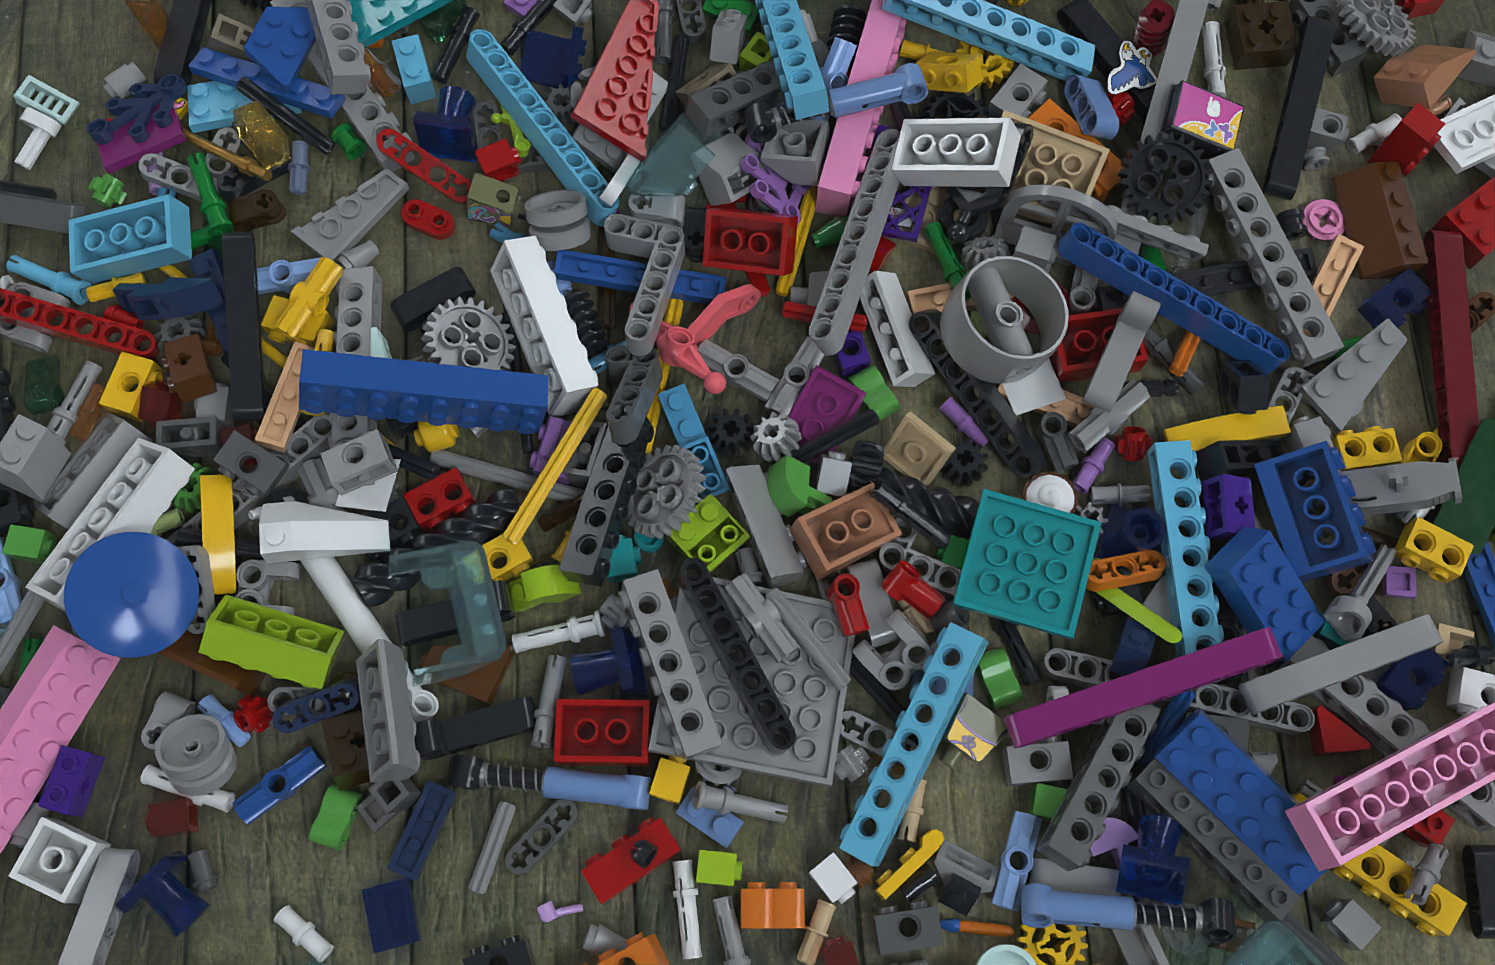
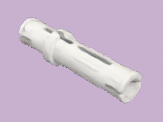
M1209 21L1202 25L1201 28L1206 64L1203 72L1204 78L1207 80L1208 91L1225 98L1224 77L1226 76V68L1222 63L1220 25L1216 21Z
M151 764L145 767L140 779L142 784H148L191 799L193 804L198 806L205 804L223 810L226 813L231 810L232 802L235 801L236 797L235 793L221 789L199 796L180 794L171 786L166 773Z
M692 860L672 862L676 891H673V898H677L682 959L703 957L695 896L698 895V888L694 886Z

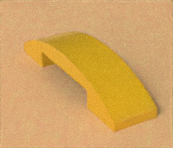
M201 475L202 542L209 555L214 595L236 594L232 479L226 475Z

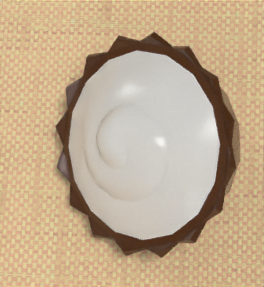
M1042 471L1039 475H1032L1030 481L1025 483V489L1021 493L1023 500L1071 514L1076 513V506L1079 504L1077 499L1078 491L1074 488V482L1068 480L1065 474H1058L1055 471L1049 473Z

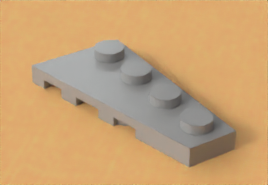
M386 168L357 187V192L347 198L343 196L335 202L336 205L323 214L320 211L311 217V222L302 228L297 226L291 232L320 257H327L336 263V259L340 257L339 254L352 249L410 188L404 180Z
M1387 318L1298 390L1333 430L1338 433L1342 431L1408 339Z

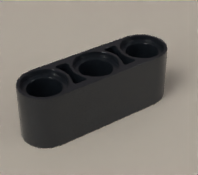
M455 267L397 297L391 302L390 308L405 332H410L420 328L422 323L431 312H434L439 304L443 305L454 296H460L468 300L470 297L473 298L475 296L476 290L463 268Z
M1465 845L1462 852L1471 931L1477 939H1495V845Z

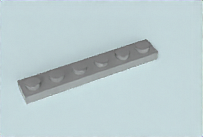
M1039 200L1038 204L1056 211L1059 210L1062 203L1052 200ZM1072 205L1068 215L1099 224L1092 215ZM1106 205L1116 217L1118 223L1117 234L1192 262L1198 261L1207 254L1209 245L1200 242V239L1196 236L1181 235L1174 232V229L1169 226H1157L1149 223L1143 216H1131L1123 213L1116 206Z

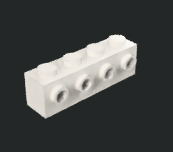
M872 272L866 278L860 300L893 386L915 387L935 375L934 369L927 353L910 331L909 320L912 313L896 273Z

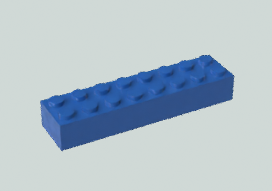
M303 349L299 379V410H305L311 414L328 412L336 413L342 417L359 415L367 416L373 420L389 418L398 419L404 423L420 421L428 422L435 426L451 424L459 425L465 429L482 427L496 432L513 430L521 434L539 433L548 408L549 375Z

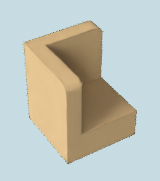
M1438 623L1435 626L1443 643L1424 650L1422 657L1449 664V660L1445 658L1446 654L1452 652L1453 649H1461L1465 641L1474 638V632Z

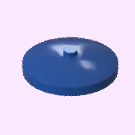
M143 532L118 533L92 544L72 565L64 587L65 611L75 632L94 649L121 658L149 656L172 645L190 626L199 601L198 579L192 564L185 554L171 542L159 536Z

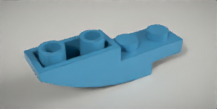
M685 383L659 393L657 396L676 444L692 452L693 455L700 459L698 463L704 466L700 473L705 475L706 479L700 485L706 489L699 493L701 499L706 498L710 493L713 496H717L729 491L728 483L710 440L705 434Z

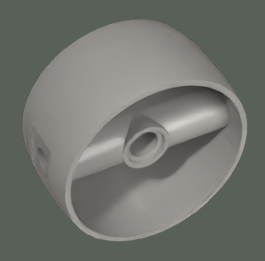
M1013 256L992 257L980 262L969 270L948 296L940 319L941 336L950 356L967 373L986 382L1011 383L1035 372L1057 350L1067 331L1068 307L1058 284L1046 271L1036 264ZM967 289L970 291L991 344L976 331L969 319L965 306V291ZM1008 293L1018 298L1034 316L1041 339L1039 354L1034 355L1021 324L1023 312L1019 305L1011 301Z

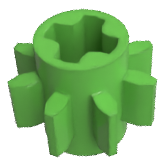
M104 174L102 179L98 176L94 177L88 187L89 190L94 192L91 199L108 209H111L113 204L116 206L122 205L127 196V193L121 191L124 183L109 174Z

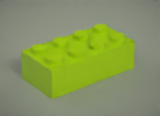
M225 595L207 620L198 653L208 655L213 660H224L238 664L243 669L258 670L268 673L277 679H288L298 682L307 688L322 690L336 662L345 631Z

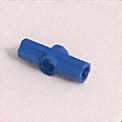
M309 745L280 768L267 772L261 782L232 802L234 810L247 825L252 824L282 800L293 797L298 788L327 768L325 760L312 745ZM284 777L286 781L285 788L277 793L274 788L275 782L278 778Z

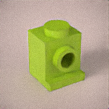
M758 31L739 55V70L746 72L763 62L773 60L766 37Z

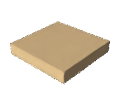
M910 411L905 415L884 446L883 459L904 476L917 478L928 487L956 447Z

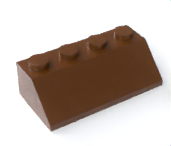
M1374 162L1334 176L1331 179L1339 209L1343 215L1347 237L1364 246L1355 264L1360 280L1407 278L1429 263L1399 162Z
M186 630L176 642L166 649L157 652L255 697L267 674L258 670L243 669L238 664L228 661L213 660L208 655L198 653L204 633L193 634Z

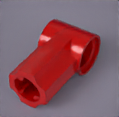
M900 560L881 582L883 590L890 597L898 601L903 599L928 619L939 610L945 600L941 593L921 579L920 573L913 565L904 560Z
M849 573L839 575L828 585L826 590L829 601L834 605L843 637L857 635L870 629L859 596L860 583L854 575ZM838 584H843L847 587L848 596H844L839 592Z

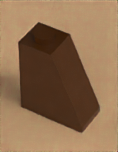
M506 643L432 646L430 652L426 651L420 660L419 668L421 671L419 674L430 681L491 706L513 659L515 650Z

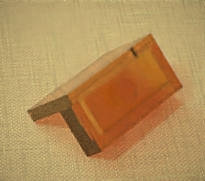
M125 0V3L143 30L150 35L160 50L169 17L158 0Z

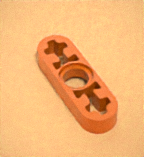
M1146 550L1094 560L1091 564L1086 589L1098 592L1157 580L1162 576L1166 567V559L1157 551ZM1124 566L1130 570L1131 574L1127 576L1117 572L1116 567Z

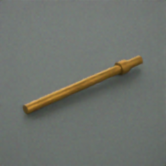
M183 128L187 139L186 142L238 167L240 172L248 176L255 175L265 181H269L272 178V172L260 166L256 160L248 156L241 157Z

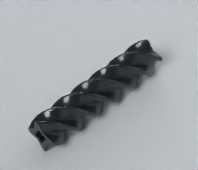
M883 467L877 484L883 481L900 496L905 495L908 497L909 503L950 532L951 535L960 538L970 537L979 505L978 501L968 496H953L950 491L940 486L926 487L920 480L912 476L898 477L892 470Z
M512 488L498 489L487 498L485 503H475L466 507L459 518L445 519L435 527L432 533H421L414 536L406 548H395L388 551L382 557L380 563H368L361 566L356 571L352 580L368 607L384 604L394 595L395 591H404L412 588L419 582L422 576H431L438 573L446 566L448 561L463 559L462 556L471 552L474 546H482L496 538L500 531L506 530L521 503Z

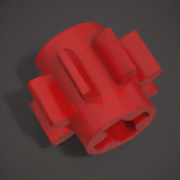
M1125 91L1118 94H1111L1109 92L1107 97L1119 119V123L1123 126L1132 118L1131 115L1135 112L1133 109L1135 106L1134 100Z
M1128 426L1123 429L1122 435L1115 436V449H1118V453L1122 454V458L1125 460L1140 461L1144 459L1146 452L1152 446L1153 438H1149V434H1146V430L1142 427Z
M249 694L237 702L239 707L234 709V721L242 731L251 733L255 730L259 734L270 727L268 722L273 720L274 712L269 709L266 698L259 697L258 695L252 698Z

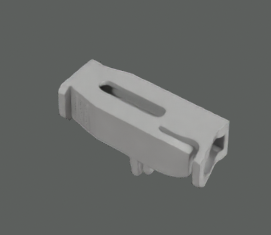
M1455 458L1448 459V463L1417 461L1342 471L1343 475H1347L1348 479H1351L1356 496L1351 497L1353 504L1357 503L1364 515L1426 509L1454 499L1455 504L1462 502V492Z

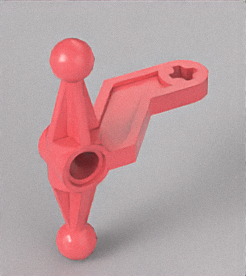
M746 284L721 293L714 298L687 329L680 326H672L662 320L655 340L657 348L660 350L661 360L670 366L682 367L703 379L704 388L710 394H720L726 388L724 375L719 372H711L697 349L705 339L709 340L726 320L750 311L758 303L761 292L754 285ZM632 303V304L630 305V307H629V315H630V312H631L633 303Z

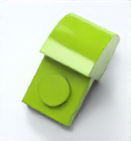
M560 565L543 566L520 573L521 578L509 583L515 612H524L544 602L561 603L581 594L580 585L577 582L568 581L560 572Z

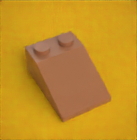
M1425 44L1402 55L1390 58L1374 76L1381 103L1415 107L1417 103H1420L1426 109H1431L1476 54L1475 49Z
M874 483L797 518L789 530L817 581L847 567L902 535L896 521L890 515L889 509L870 497L871 491L875 487Z

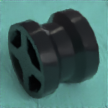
M1297 208L1289 209L1276 216L1288 241L1300 239L1308 234L1307 225L1303 223L1305 218L1304 210Z

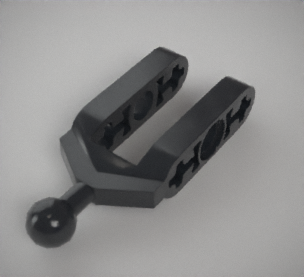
M978 115L976 118H993V117ZM1020 122L1014 124L1021 137L1009 187H986L985 193L970 190L971 187H948L947 193L962 210L958 221L952 223L948 228V238L956 244L965 242L970 235L968 224L971 217L1000 208L1002 201L1008 197L1033 139V127L1031 124Z

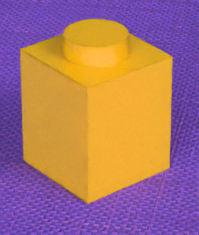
M669 756L668 759L660 758L649 794L652 797L680 805L691 767L686 765V761H683V758Z

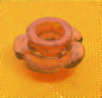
M855 858L854 863L848 866L847 869L858 882L856 885L860 889L866 885L872 886L873 881L871 878L875 876L872 867Z

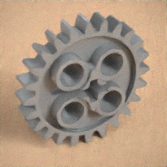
M1336 0L1338 2L1336 7L1341 10L1338 15L1345 18L1343 24L1349 25L1351 27L1349 32L1356 33L1358 35L1357 40H1363L1367 48L1371 45L1376 53L1381 50L1384 56L1390 54L1392 57L1405 53L1414 44L1413 41L1416 39L1414 34L1416 31L1411 28L1414 24L1407 20L1408 14L1401 12L1402 6L1394 4L1395 0Z
M458 297L454 303L448 299L443 306L439 304L434 312H431L427 317L428 321L422 328L426 332L421 337V340L427 342V344L423 347L422 351L431 352L432 355L426 360L428 363L436 362L437 364L508 371L510 369L509 364L514 360V356L510 353H512L516 346L509 343L514 338V335L506 334L505 331L510 325H501L502 314L496 317L492 315L494 311L493 306L485 310L484 301L482 300L476 306L471 297L465 304L461 297ZM465 321L469 322L472 327H469ZM445 336L449 337L453 341V344L449 343L445 339ZM485 343H488L492 349L486 347ZM465 358L469 359L472 362L473 366L469 365L465 361Z
M665 445L664 450L656 448L655 456L647 454V462L638 472L636 491L634 495H631L628 503L627 518L630 519L628 525L632 526L634 531L651 539L654 536L662 539L663 534L670 537L672 536L673 528L681 531V522L689 523L688 514L690 512L697 513L694 505L703 500L698 497V493L706 489L700 485L706 479V476L700 473L704 466L698 463L700 459L693 455L692 452L678 445H674L673 448Z

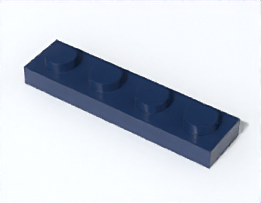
M211 248L188 260L194 277L212 278L225 302L224 269L218 250ZM226 303L207 310L224 354L228 351Z

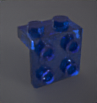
M573 26L571 39L534 30L529 31L520 71L531 83L551 86L557 89L560 83L566 89L574 83V79L580 80L578 75L582 71L583 64L578 63L579 55H585L587 40L582 39L584 28Z

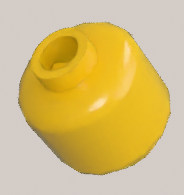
M418 421V429L414 430V437L418 446H424L430 453L453 447L456 443V438L460 437L458 426L451 424L435 426L428 422Z

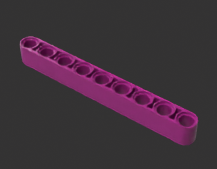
M1267 627L1022 710L1005 717L1004 722L1013 747L1017 749L1282 659L1283 655L1271 627Z

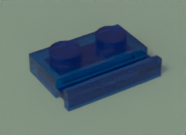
M406 877L362 890L374 954L422 941L409 878Z

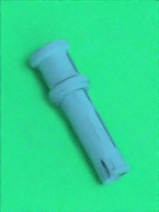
M18 255L10 257L17 264L10 260L7 261L6 267L9 272L16 273L49 287L52 292L69 297L78 305H83L89 300L86 288L92 285L86 280L79 281L74 279L71 274L65 271L56 273Z

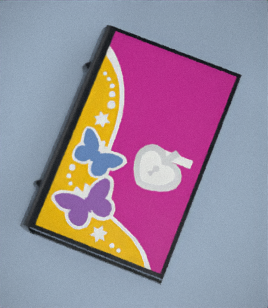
M1182 80L1180 84H1172L1170 87L1160 132L1167 135L1173 132L1174 139H1179L1184 135V142L1190 143L1195 141L1194 146L1209 151L1211 154L1221 155L1235 149L1244 106Z

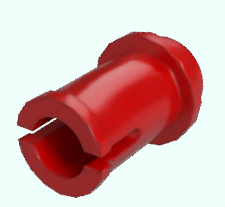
M109 305L104 312L103 318L139 329H142L145 320H139L136 314L123 310L120 305Z

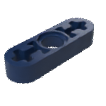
M343 679L323 687L322 690L317 689L281 704L275 711L273 724L280 732L292 733L350 710L356 706L360 699L359 684L352 679ZM342 688L346 692L351 691L353 693L350 701L346 697H342L333 704L332 698L339 696ZM312 699L322 700L325 703L326 710L322 713L313 712L309 707V701ZM300 709L302 710V714L297 715L292 723L290 720L282 719L285 711L288 715H292Z

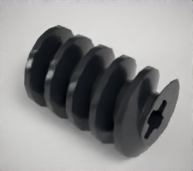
M853 5L841 6L835 10L827 41V48L829 50L835 37L857 45L849 68L853 67L867 19V12Z
M584 291L575 292L567 296L565 300L568 314L576 324L579 340L585 346L587 355L604 351L610 345V341L607 339L601 340L606 336V331L598 330L602 326L601 320H594L598 313L596 310H590L594 306L593 301L586 300L590 294Z

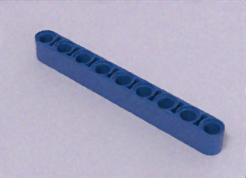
M1073 224L1057 243L1058 252L1068 261L1128 296L1135 291L1160 302L1161 305L1157 313L1239 361L1250 360L1267 374H1270L1290 357V349L1283 340L1086 224Z

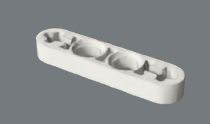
M628 154L599 199L612 207L640 161Z

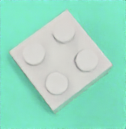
M41 817L8 877L62 903L80 904L101 851L104 848H110L112 844L59 819Z

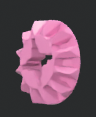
M1320 199L1311 202L1304 209L1305 218L1303 223L1307 225L1308 232L1312 235L1313 240L1318 238L1325 243L1328 240H1333L1336 235L1344 233L1343 215L1337 203ZM1327 214V224L1321 228L1319 219Z

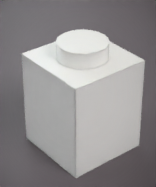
M834 852L808 873L831 904L837 900L840 904H843L856 893L852 887L858 882Z

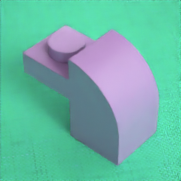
M1106 818L1103 822L1106 825L1103 834L1098 840H1094L1090 851H1092L1091 857L1110 850L1117 869L1122 871V879L1141 874L1138 868L1141 865L1139 856L1135 849L1130 848L1128 845L1129 842L1139 839L1137 833L1122 820Z

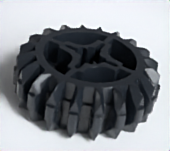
M941 91L938 97L932 95L929 102H925L918 119H935L941 113L944 114L943 119L976 118L978 115L988 116L990 111L989 107H983V99L974 100V92L967 96L964 92L955 93L949 91V94H946L944 91Z

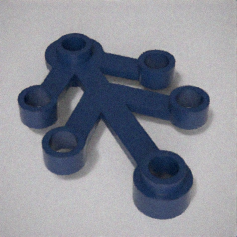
M168 74L162 77L158 84H133L129 88L132 99L114 97L105 104L109 113L112 116L118 117L109 123L106 119L92 121L87 126V133L94 142L101 145L108 144L113 140L114 131L136 118L134 125L129 129L128 133L135 143L146 141L149 137L146 126L154 106L161 102L159 109L152 116L153 120L160 128L168 127L173 122L169 112L174 100L182 97L186 91V82L176 74Z

